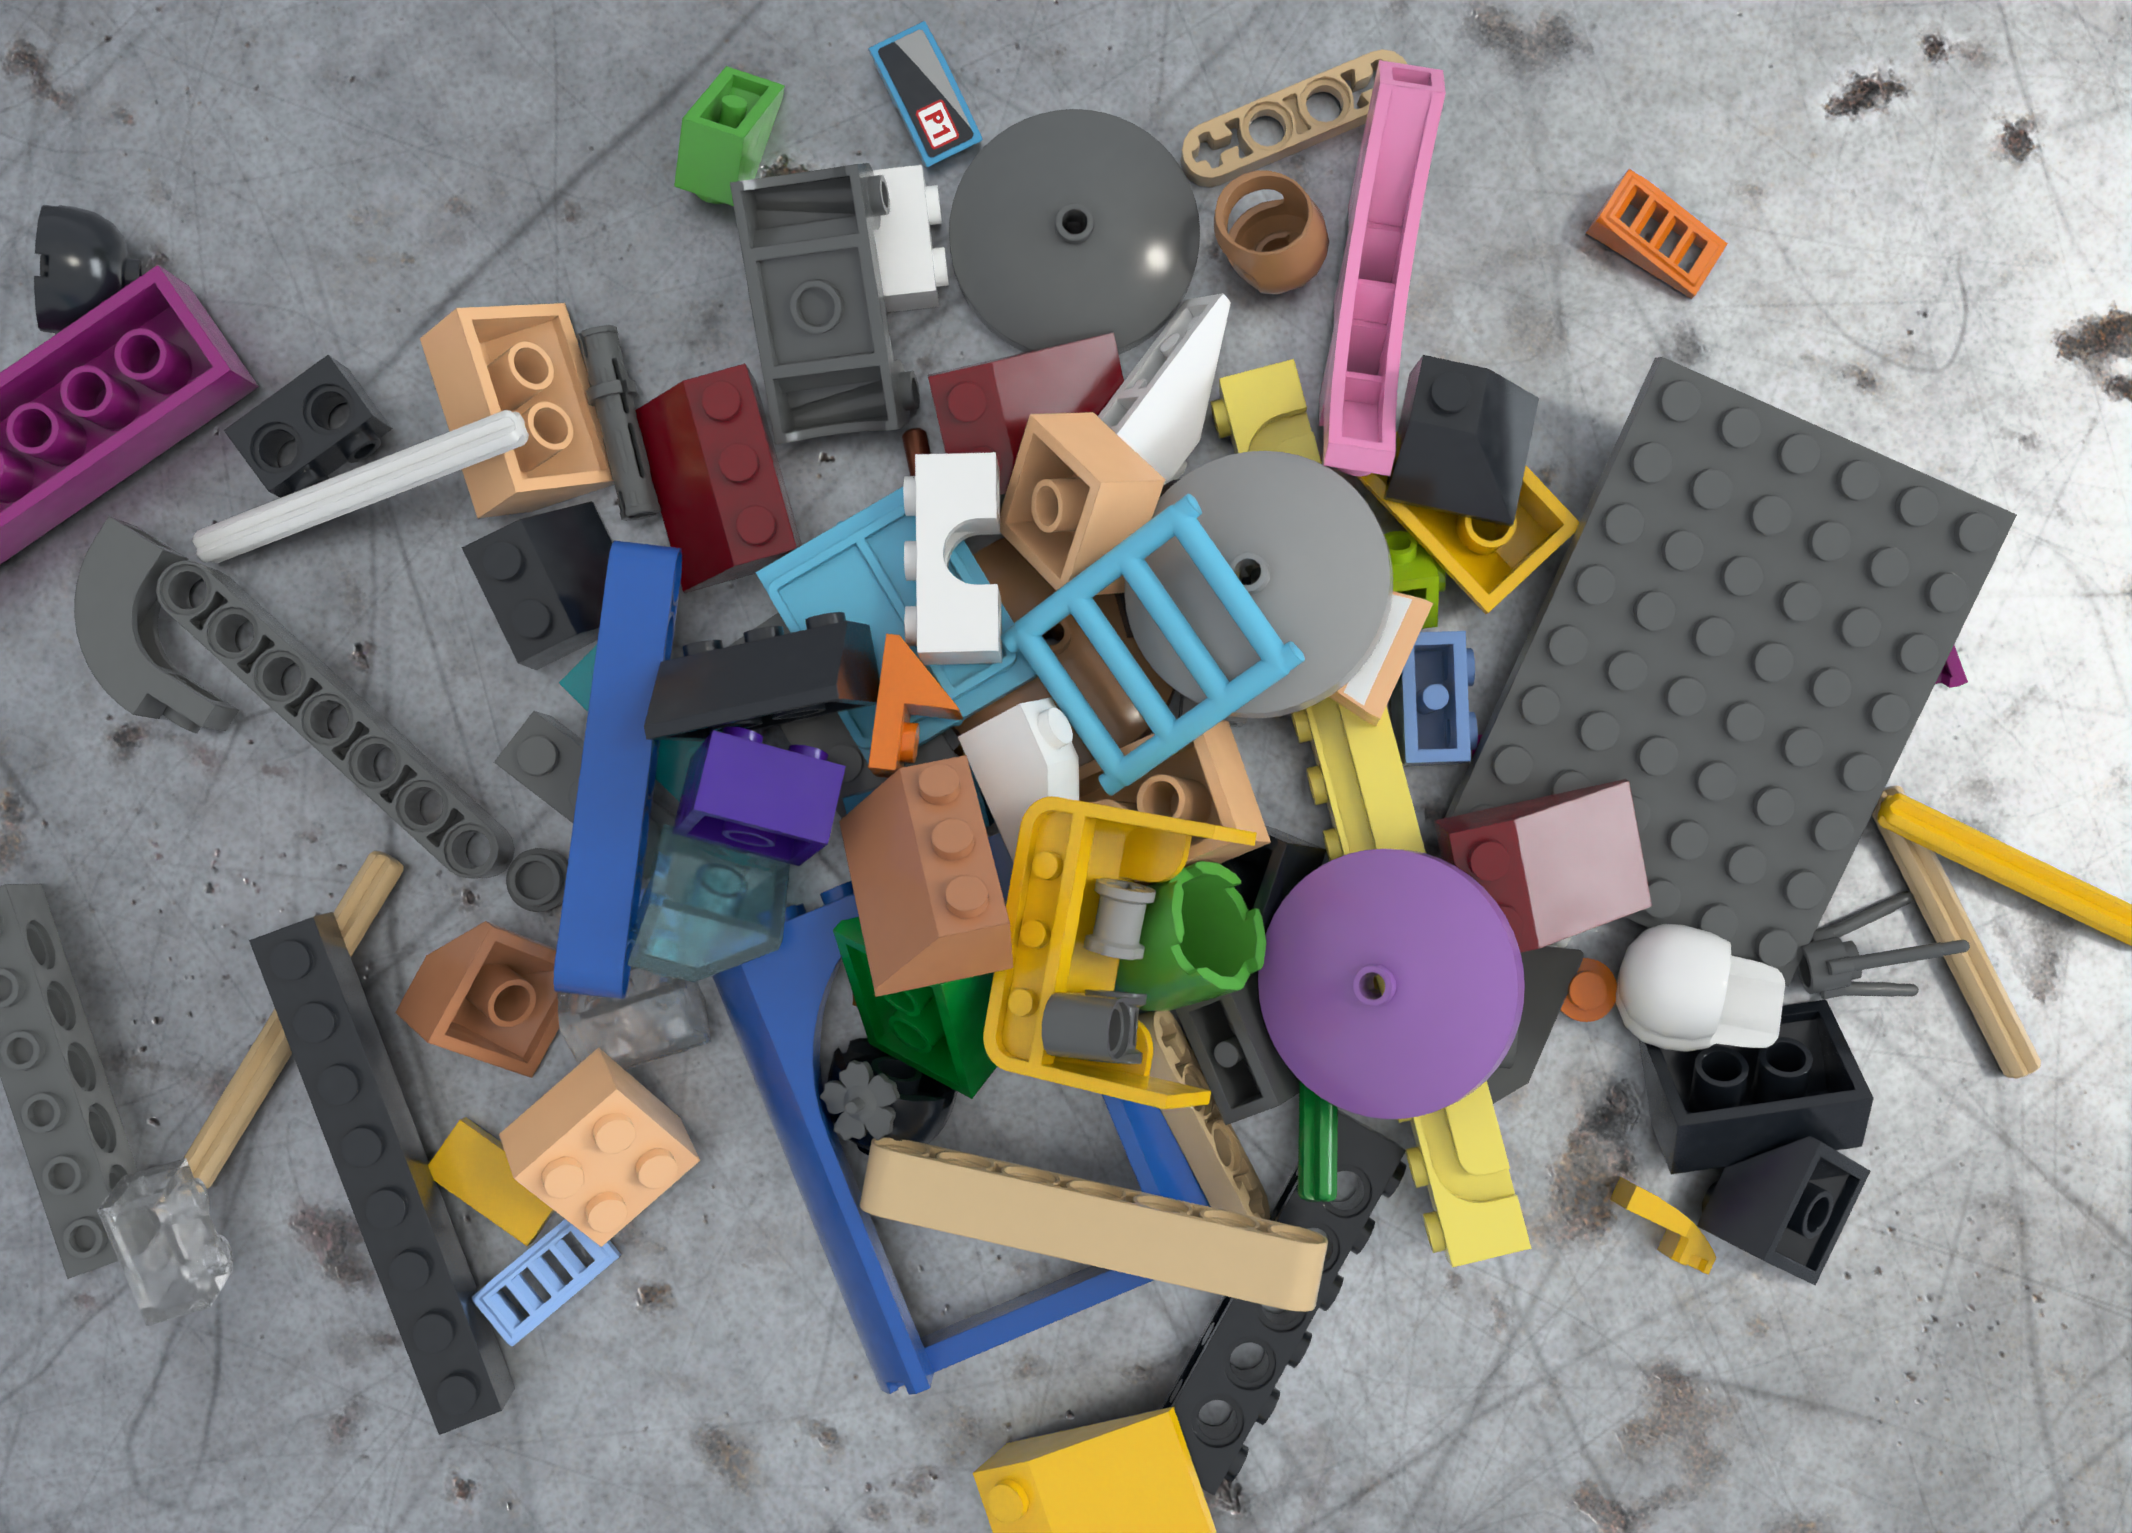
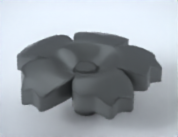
M853 1060L849 1062L847 1069L839 1074L841 1081L832 1080L825 1083L824 1092L820 1095V1098L827 1103L829 1113H841L835 1123L834 1132L840 1134L844 1141L852 1137L861 1139L868 1132L876 1140H880L893 1131V1121L896 1117V1112L888 1105L900 1098L897 1084L888 1079L883 1073L873 1076V1070L867 1061L858 1062Z

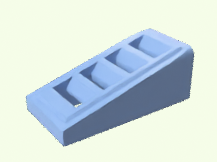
M564 1219L472 1296V1300L507 1344L514 1346L618 1259L621 1253L610 1240L600 1247ZM570 1231L595 1260L587 1268L562 1239ZM548 1250L553 1253L572 1276L573 1280L567 1285L542 1256ZM527 1267L551 1295V1298L545 1303L520 1274ZM506 1286L530 1316L525 1319L503 1292L502 1288Z

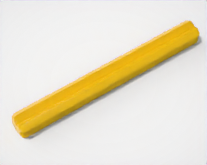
M1902 793L1887 795L1881 802V808L1876 816L1877 822L1881 827L2132 946V904Z

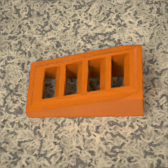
M1628 169L1618 181L1586 234L1691 299L1697 294L1728 244L1654 184L1631 169ZM1630 204L1637 208L1639 212L1628 227L1619 219ZM1651 217L1659 222L1660 225L1650 241L1647 242L1639 234ZM1672 230L1680 235L1681 238L1669 257H1666L1659 249ZM1693 243L1701 248L1702 251L1687 273L1678 265Z

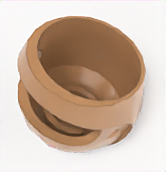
M1256 170L1232 180L1218 197L1214 214V232L1217 242L1238 275L1259 290V293L1277 295L1298 289L1318 274L1327 256L1329 238L1322 212L1300 184L1281 173L1269 170ZM1263 189L1275 190L1283 195L1284 199L1262 202L1248 209L1236 220L1228 234L1229 215L1235 204L1245 195Z

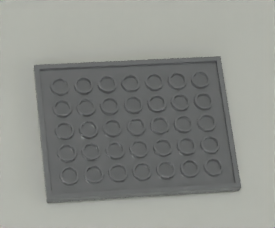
M1664 357L1655 358L1445 818L1627 779L1630 783L1652 907L1625 916V918L1648 928L1661 924H1676L1711 932L1731 943L1732 956L1761 962L1777 968L1784 977L1785 986L1789 987L1804 956L1802 946L1809 945L2017 514Z

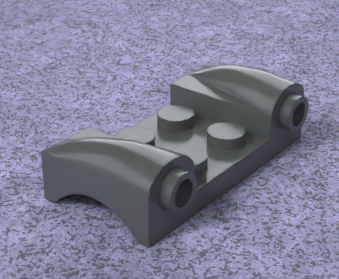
M863 163L730 182L775 445L842 433L896 430L909 423L910 410L919 409V387L914 371L905 372L901 360H894L874 237V230L880 228V216L888 215L890 212L889 192L884 176H874L871 165Z

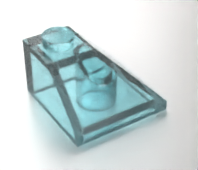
M663 824L636 918L627 965L647 970L658 976H670L694 983L779 950L784 933L790 864L672 834L673 826Z

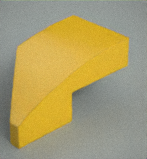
M1620 1177L1610 1200L1626 1210L1667 1228L1657 1250L1680 1264L1689 1265L1709 1275L1716 1260V1255L1696 1224L1658 1196Z

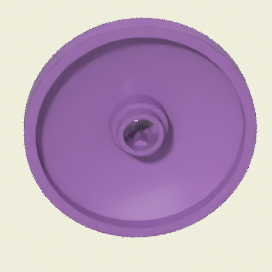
M1373 849L1350 853L1333 859L1308 874L1290 891L1274 914L1265 935L1264 965L1258 971L1259 1000L1263 1019L1270 1038L1285 1064L1307 1088L1322 1099L1346 1111L1366 1117L1380 1119L1418 1117L1448 1107L1473 1093L1488 1080L1507 1055L1515 1039L1524 1005L1525 982L1520 949L1514 932L1497 902L1484 887L1458 867L1432 855L1412 850ZM1380 975L1385 982L1383 995L1381 991L1374 988V976Z

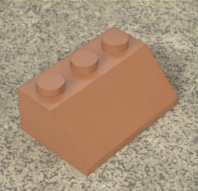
M967 755L899 768L839 821L875 997L1012 969L1010 921Z

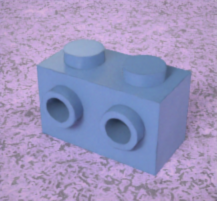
M1466 631L1420 632L1391 695L1392 728L1403 766L1458 765L1471 761V750H1475L1477 747L1478 727L1475 713L1469 712L1468 686H1473L1475 658L1473 649L1466 648Z

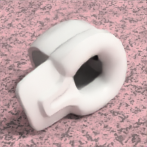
M1661 924L1643 931L1627 947L1616 981V1005L1625 1027L1642 1042L1666 1050L1687 1052L1709 1048L1716 1043L1748 1048H1767L1778 1039L1785 980L1777 968L1761 962L1732 956L1731 943L1711 932L1685 925Z

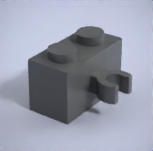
M1258 971L1250 974L1244 988L1176 1009L1188 1037L1187 1041L1198 1060L1225 1125L1280 1106L1299 1093V1079L1285 1064L1267 1031L1259 1000Z

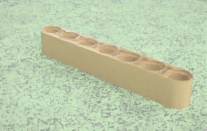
M886 1137L880 1140L874 1138L871 1141L860 1201V1208L863 1211L878 1217L1291 1311L1306 1312L1315 1309L1328 1245V1239L1322 1234L1298 1226L911 1140L896 1141Z

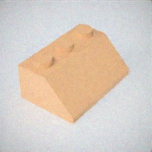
M565 303L456 308L420 338L449 431L503 410L519 412L525 421V428L529 434L525 445L462 469L478 519L533 512L614 485L595 406L588 404L585 392L590 387L587 369Z

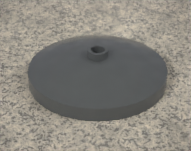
M1066 109L1041 113L1008 127L994 137L977 154L965 171L952 203L949 220V244L954 273L968 305L981 322L1001 340L1024 353L1114 332L1118 355L1139 346L1160 330L1176 312L1188 291L1196 268L1200 246V223L1196 200L1187 177L1172 154L1151 134L1137 125L1120 117L1093 110ZM1069 222H1080L1082 229L1085 230L1079 234H1070L1065 229H1067Z

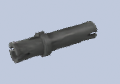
M604 325L581 331L582 333L577 334L590 387L585 392L588 404L595 406L597 418L599 419L612 480H614L621 520L631 521L654 516L656 513L661 512V508L658 503L656 490L654 489L641 428H639L633 398L638 395L634 380L628 379L617 327Z

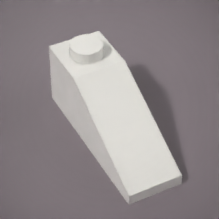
M1223 293L1186 299L1098 415L1106 425L1166 479L1164 485L1178 479L1184 473L1187 467L1186 459L1201 438L1231 304Z
M1052 697L1020 703L958 736L1013 863L1022 818L1026 810L1034 802L1051 796L1079 801V757L1072 743V728L1064 713L1056 707Z

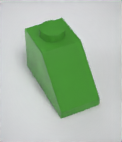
M726 66L682 118L674 187L695 193L698 198L708 203H725L734 206L730 182L755 179L783 99L785 85Z

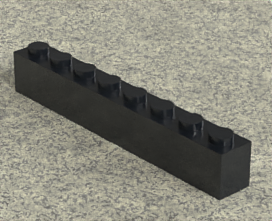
M329 912L314 916L249 940L438 1434H444L502 1411L515 1390V1386L492 1326L472 1300V1296L478 1291L437 1182L433 1180L428 1166L429 1161L334 913Z

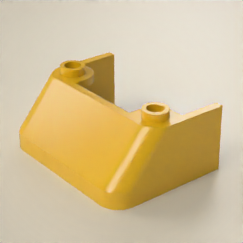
M1053 796L1044 797L1034 802L1026 810L1021 821L1006 903V910L1010 921L1013 968L994 972L984 1026V1047L991 1061L1005 1071L1160 1109L1208 1105L1211 1096L1210 1090L1149 1076L1153 1058V1041L1148 1029L1141 1021L1138 1020L1136 1049L1143 1053L1141 1064L1097 1062L1047 1054L1042 1041L1043 1012L1047 1001L1056 992L1085 993V989L1114 991L1120 959L1091 952L1083 947L1085 936L1093 934L1100 899V895L1094 891L1096 879L1106 878L1134 882V880L1152 883L1166 882L1176 877L1184 868L1188 859L1192 836L1255 846L1257 832Z

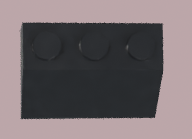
M834 612L805 619L807 629L784 634L783 626H770L746 631L743 633L745 643L723 648L722 640H706L684 645L682 647L684 657L660 662L644 724L646 740L705 741L713 730L723 732L724 727H740L753 731L877 705L880 679L870 625L846 621L844 612Z
M1827 1000L1782 1006L1778 1039L1767 1048H1748L1716 1043L1709 1048L1684 1052L1662 1049L1639 1040L1651 1124L1671 1175L1731 1166L1808 1136L1825 1143L1836 1151L1862 1147L1874 1097Z

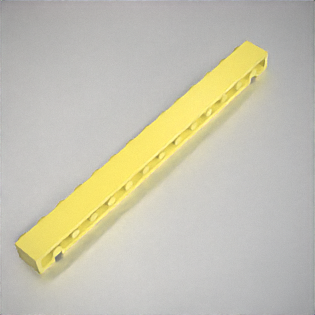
M1294 359L1219 378L1220 399L1210 401L1212 415L1219 439L1230 436L1235 454L1250 451H1277L1299 455L1322 464L1314 432L1311 431L1306 412L1307 406ZM1330 697L1306 709L1291 713L1298 742H1311L1317 766L1306 768L1315 806L1327 803L1333 828L1322 831L1329 862L1350 853L1373 849H1404L1426 853L1387 706L1377 726L1367 723ZM1380 975L1374 976V988L1381 991L1383 995L1385 982ZM1487 1081L1462 1100L1441 1110L1418 1117L1397 1119L1398 1123L1406 1121L1411 1123L1416 1147L1405 1149L1415 1187L1427 1186L1433 1212L1422 1215L1433 1253L1444 1251L1446 1260L1453 1268L1532 1249L1518 1196L1515 1194L1509 1172L1510 1166Z

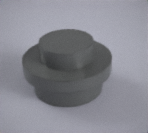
M534 848L522 852L512 861L507 871L506 885L510 897L518 906L532 912H544L556 908L563 902L567 862L561 855L549 849Z

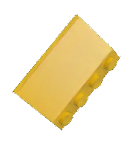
M1174 1407L1009 1442L973 1472L993 1533H1217Z

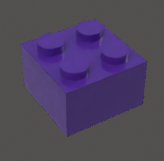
M729 726L724 727L723 732L713 730L690 758L672 834L796 866L802 865L828 845L846 766L827 761L829 755L815 747L795 744L790 745L788 750L763 744V736L749 729Z

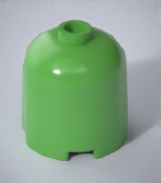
M1199 861L1183 868L1176 877L1169 881L1147 885V887L1156 890L1154 902L1146 904L1139 940V943L1145 947L1143 959H1120L1114 991L1147 994L1146 1005L1139 1007L1143 1011H1171L1230 994L1244 988L1250 974L1261 970L1264 965L1266 936L1259 909L1255 908L1248 911L1242 896L1234 888V886L1241 884L1240 878L1219 863Z

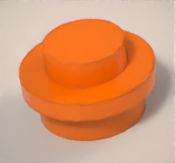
M1583 958L1576 976L1569 983L1568 994L1560 1011L1565 1016L1580 1022L1596 1021L1607 1015L1616 1002L1617 982L1611 970L1598 960Z

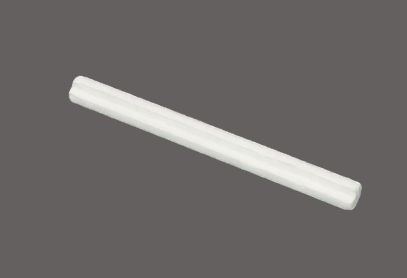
M503 410L197 530L192 538V542L197 548L196 555L202 562L220 563L525 445L529 438L525 428V421L519 412Z

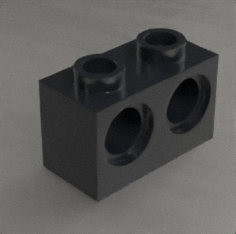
M327 355L227 427L224 432L268 492L281 498L330 479L328 475L346 462L355 463L367 458L381 445L379 438L393 428L351 371L330 355ZM348 402L350 412L347 421L341 427L330 430L328 425L330 412L338 404ZM295 439L298 448L296 457L287 466L279 467L277 462L279 449L284 443Z

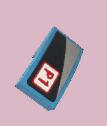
M925 21L868 48L892 103L898 109L924 167H929L983 140L954 76Z

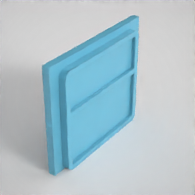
M903 487L845 521L838 522L833 528L756 572L790 633L806 630L805 619L834 612H844L846 621L870 625L879 679L881 676L886 634L900 635L905 641V607L917 606L916 581H906L904 570L905 541H916V516L905 515ZM961 541L950 556L949 571L957 579L968 584H990L965 541ZM1001 602L1002 633H1004L1014 625V622ZM1002 642V663L924 665L957 705L963 720L911 715L910 722L919 723L920 726L918 747L953 726L961 725L965 719L1038 677L1021 651L1012 653ZM909 646L910 649L919 658L917 654V646ZM876 705L838 712L869 764Z

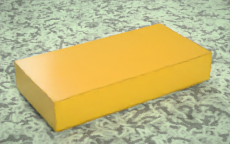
M467 1117L458 1121L428 1164L435 1182L526 1246L533 1243L554 1213L551 1207L513 1178L502 1142Z

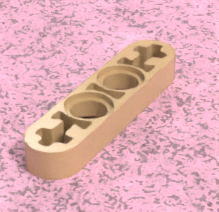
M1384 49L1372 51L1203 122L1191 129L1184 139L1180 159L1182 170L1186 177L1198 186L1208 188L1219 186L1245 173L1255 171L1364 125L1367 120L1373 88L1361 93L1357 102L1360 109L1354 108L1352 93L1365 88L1369 84L1373 71L1377 70L1379 60L1407 64V62L1394 51ZM1349 80L1351 82V89L1345 81ZM1318 92L1330 93L1340 102L1341 113L1333 121H1318L1307 110L1306 102L1308 98ZM1261 116L1273 117L1283 126L1284 137L1275 145H1260L1250 135L1249 125L1251 122ZM1230 129H1237L1239 147L1246 157H1239L1237 145L1221 153L1219 167L1211 168L1207 160L1195 161L1199 154L1200 143L1207 142L1212 150H1218L1231 143L1233 134Z
M1146 1011L1138 1014V1020L1146 1026L1153 1041V1058L1149 1076L1210 1090L1198 1060L1173 1014L1170 1011ZM1212 1093L1208 1105L1160 1109L1210 1206L1270 1220V1207L1265 1190L1231 1124L1225 1125Z

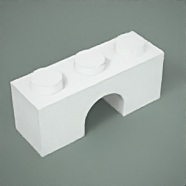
M996 452L915 454V476H904L903 484L905 515L916 516V541H905L904 543L906 581H916L917 606L905 607L906 644L908 646H917V654L923 665L1002 663V609L998 584H968L953 576L948 568L953 550L964 539L975 535L1000 534V471Z

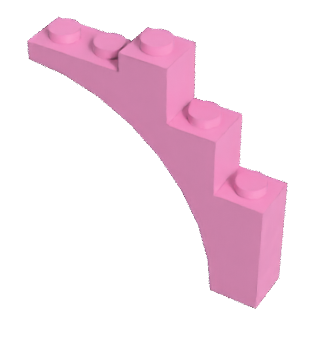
M1379 60L1348 205L1349 232L1334 298V330L1319 395V426H1324L1323 466L1336 467L1339 471L1352 476H1367L1371 473L1390 476L1395 458L1397 389L1407 298L1425 189L1446 94L1443 70Z

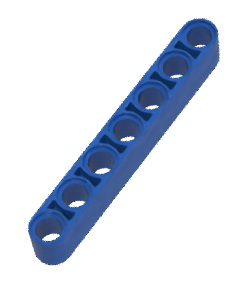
M614 540L610 549L554 964L553 983L555 992L624 999L627 993L660 740H646L644 724L660 662L671 660L682 574L681 548Z

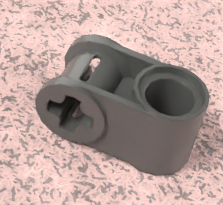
M1085 989V993L1056 992L1052 994L1047 1001L1042 1019V1041L1047 1054L1097 1062L1141 1064L1143 1053L1136 1049L1139 1007L1146 1005L1147 994Z

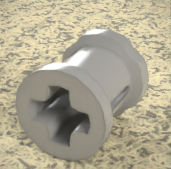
M1096 879L1094 891L1100 895L1093 934L1085 936L1083 947L1091 952L1108 957L1127 960L1143 959L1145 947L1139 943L1146 904L1154 902L1156 890L1123 880Z

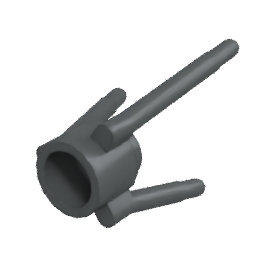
M1906 891L1831 926L1816 929L1809 945L1802 946L1804 956L1798 966V972L1806 992L1809 994L1820 992L1823 1000L1845 995L1915 996L1919 992L1915 984L1852 982V980L1861 978L1862 970L1964 953L1969 950L1970 945L1966 940H1956L1859 955L1853 941H1841L1840 937L1913 902V894Z

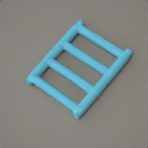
M1191 494L1185 495L1175 504L1168 506L1001 634V640L1010 652L1017 653L1019 650L1021 651L1104 773L1099 776V782L1104 791L1110 796L1137 781L1288 675L1292 669L1305 661L1303 652L1292 641L1286 644L1282 642L1197 519L1202 514V510L1195 497ZM1174 536L1179 540L1261 659L1230 682L1145 560L1147 556ZM1122 575L1207 696L1205 700L1178 719L1175 718L1093 599L1095 595ZM1070 614H1072L1154 733V736L1126 756L1042 636Z

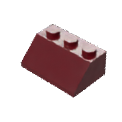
M745 363L683 380L635 410L670 547L681 548L682 550L681 587L684 593L756 574L757 571L802 546L758 386Z

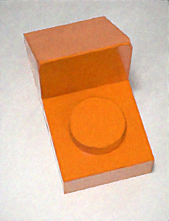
M886 634L868 765V768L876 777L889 778L899 768L904 767V762L914 764L916 761L920 726L919 723L910 722L911 715L963 720L959 708L902 637L894 634Z

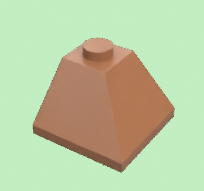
M485 921L426 955L395 1013L427 1043L532 1078L577 994L559 993L554 990L555 948Z

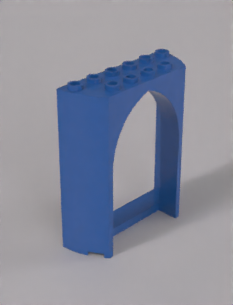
M998 833L988 837L1006 906L1013 861L1001 834ZM846 882L821 893L820 896L824 906L807 913L803 903L799 905L794 904L760 918L759 922L763 929L762 932L747 937L745 929L741 928L708 942L712 954L705 957V960L879 1388L883 1392L891 1394L899 1390V1387L905 1385L909 1395L918 1394L931 1388L934 1373L1153 1281V1279L1090 1266L920 1338L870 1214L860 1208L862 1194L837 1133L834 1132V1125L828 1112L827 1104L820 1098V1095L824 1092L820 1066V1039L824 1010L831 986L843 962L833 929L841 920L859 917L852 882ZM1102 1094L1141 1191L1211 1207L1160 1108Z

